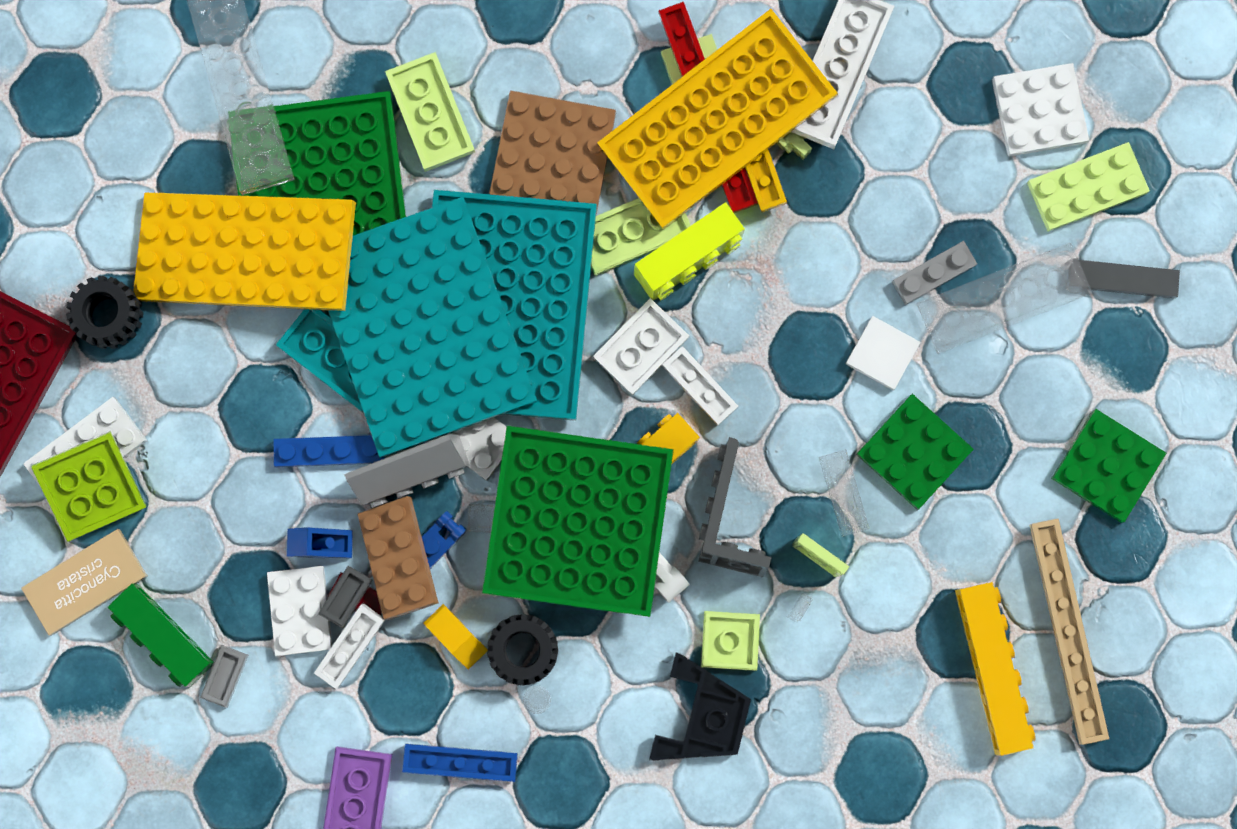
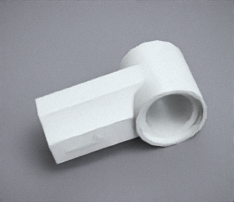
M659 552L655 588L669 603L690 584L675 566L672 567Z

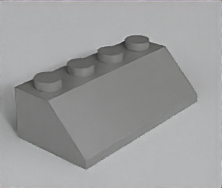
M448 434L346 473L344 476L362 505L371 504V507L375 508L388 503L386 498L394 494L397 495V498L412 494V488L422 484L424 489L438 484L437 478L448 475L449 479L462 475L465 473L463 468L470 466L459 435Z

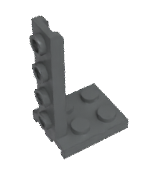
M729 437L726 445L721 444L717 460L722 461L720 471L715 470L711 484L712 487H716L714 498L708 497L705 513L710 514L708 524L702 523L699 540H703V545L698 562L763 577L769 569L771 557L765 556L764 551L750 548L749 551L740 550L738 545L730 542H722L721 545L715 544L739 446L737 439Z

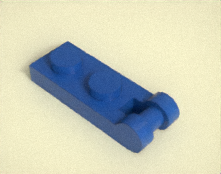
M448 511L422 536L430 569L467 531L462 524L458 525L452 520L453 516ZM444 527L451 533L446 540L439 534Z

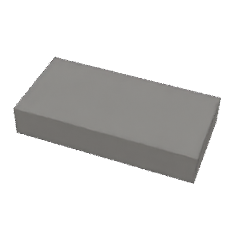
M221 645L200 698L228 708L249 655Z

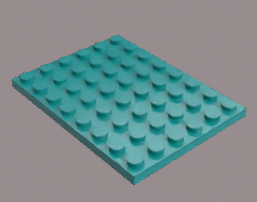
M434 190L432 207L464 197L537 399L536 403L506 413V415L576 421L597 204Z
M464 197L352 237L345 311H328L380 458L537 402Z

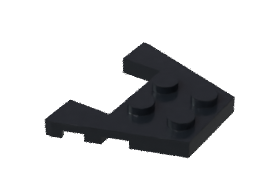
M676 652L670 677L692 682L698 686L684 741L655 734L649 760L738 755L751 699Z

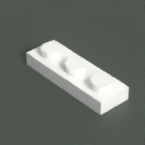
M683 346L662 364V367L717 426L738 408V405Z
M364 603L361 604L314 674L335 689H338L385 622L384 618Z

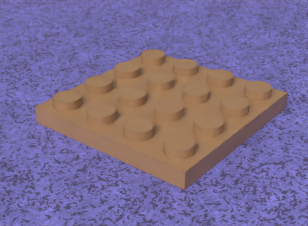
M510 90L490 194L597 204L598 210L608 157L597 142L613 131L616 110Z

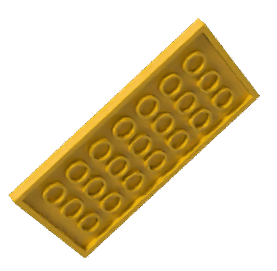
M769 9L597 143L664 230L838 96V93L774 11Z
M144 192L133 292L138 300L143 302L345 311L356 202L344 199Z

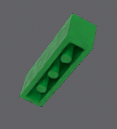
M131 583L108 606L112 612L110 617L120 627L125 625L132 632L129 635L130 638L138 646L142 647L144 645L151 652L149 657L159 667L164 665L171 672L168 676L177 686L192 687L213 666L214 661L139 584Z

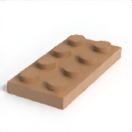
M406 496L358 513L384 620H391L439 604L412 498Z

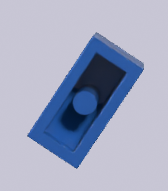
M312 527L290 528L287 530V557L352 558L353 530Z

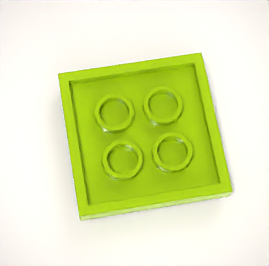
M111 431L31 465L67 542L146 508L143 497Z

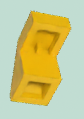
M444 604L423 623L468 670L488 651Z

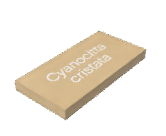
M117 529L21 587L46 632L49 636H52L122 593L131 583L137 584L148 576L121 530Z

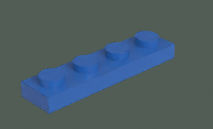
M372 435L273 439L274 467L372 464L386 458L379 457Z
M406 743L402 772L515 782L518 753Z

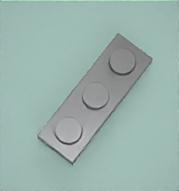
M962 241L899 276L892 283L904 304L907 305L977 265V262L965 242Z

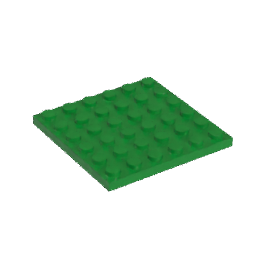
M390 91L229 112L238 196L353 200L356 202L353 236L407 217Z
M507 426L482 593L650 617L674 449Z

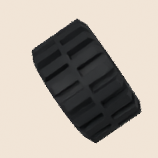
M98 276V280H95L93 277L86 279L88 282L86 285L83 283L78 284L77 287L80 290L77 293L72 291L70 297L73 298V301L67 302L66 306L70 310V313L66 314L67 320L71 322L69 326L77 333L78 337L101 349H106L107 347L115 349L118 348L117 344L119 343L124 346L129 343L127 341L129 336L134 339L137 335L134 332L135 328L140 329L142 326L139 318H143V311L139 308L142 306L141 301L135 296L133 290L116 278L110 277L108 279L105 276ZM105 299H115L118 304V314L115 320L107 326L96 327L92 319L93 310L96 305Z
M527 614L510 616L502 620L493 629L491 637L488 639L487 657H489V664L500 678L510 684L530 685L537 683L545 678L556 664L558 656L557 638L550 626L535 616ZM519 633L532 635L538 641L540 647L537 660L526 667L513 664L506 653L509 640Z

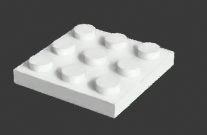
M1073 63L993 77L992 82L1008 157L1089 142Z

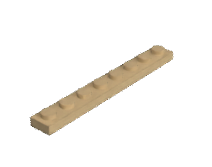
M1059 518L1030 524V531L1079 744L1083 745L1107 740L1109 735Z

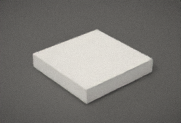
M872 316L848 358L846 365L894 391L921 342Z

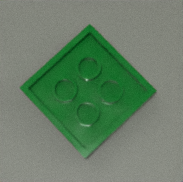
M912 393L856 455L916 510H919L974 449Z
M1094 409L1051 479L1120 523H1124L1167 453L1098 409Z

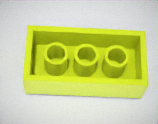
M725 202L635 263L634 276L653 301L657 298L663 300L674 292L672 289L680 282L682 285H685L696 277L695 273L703 267L707 270L719 261L717 258L722 253L726 252L728 255L741 246L740 242L743 240L745 228Z

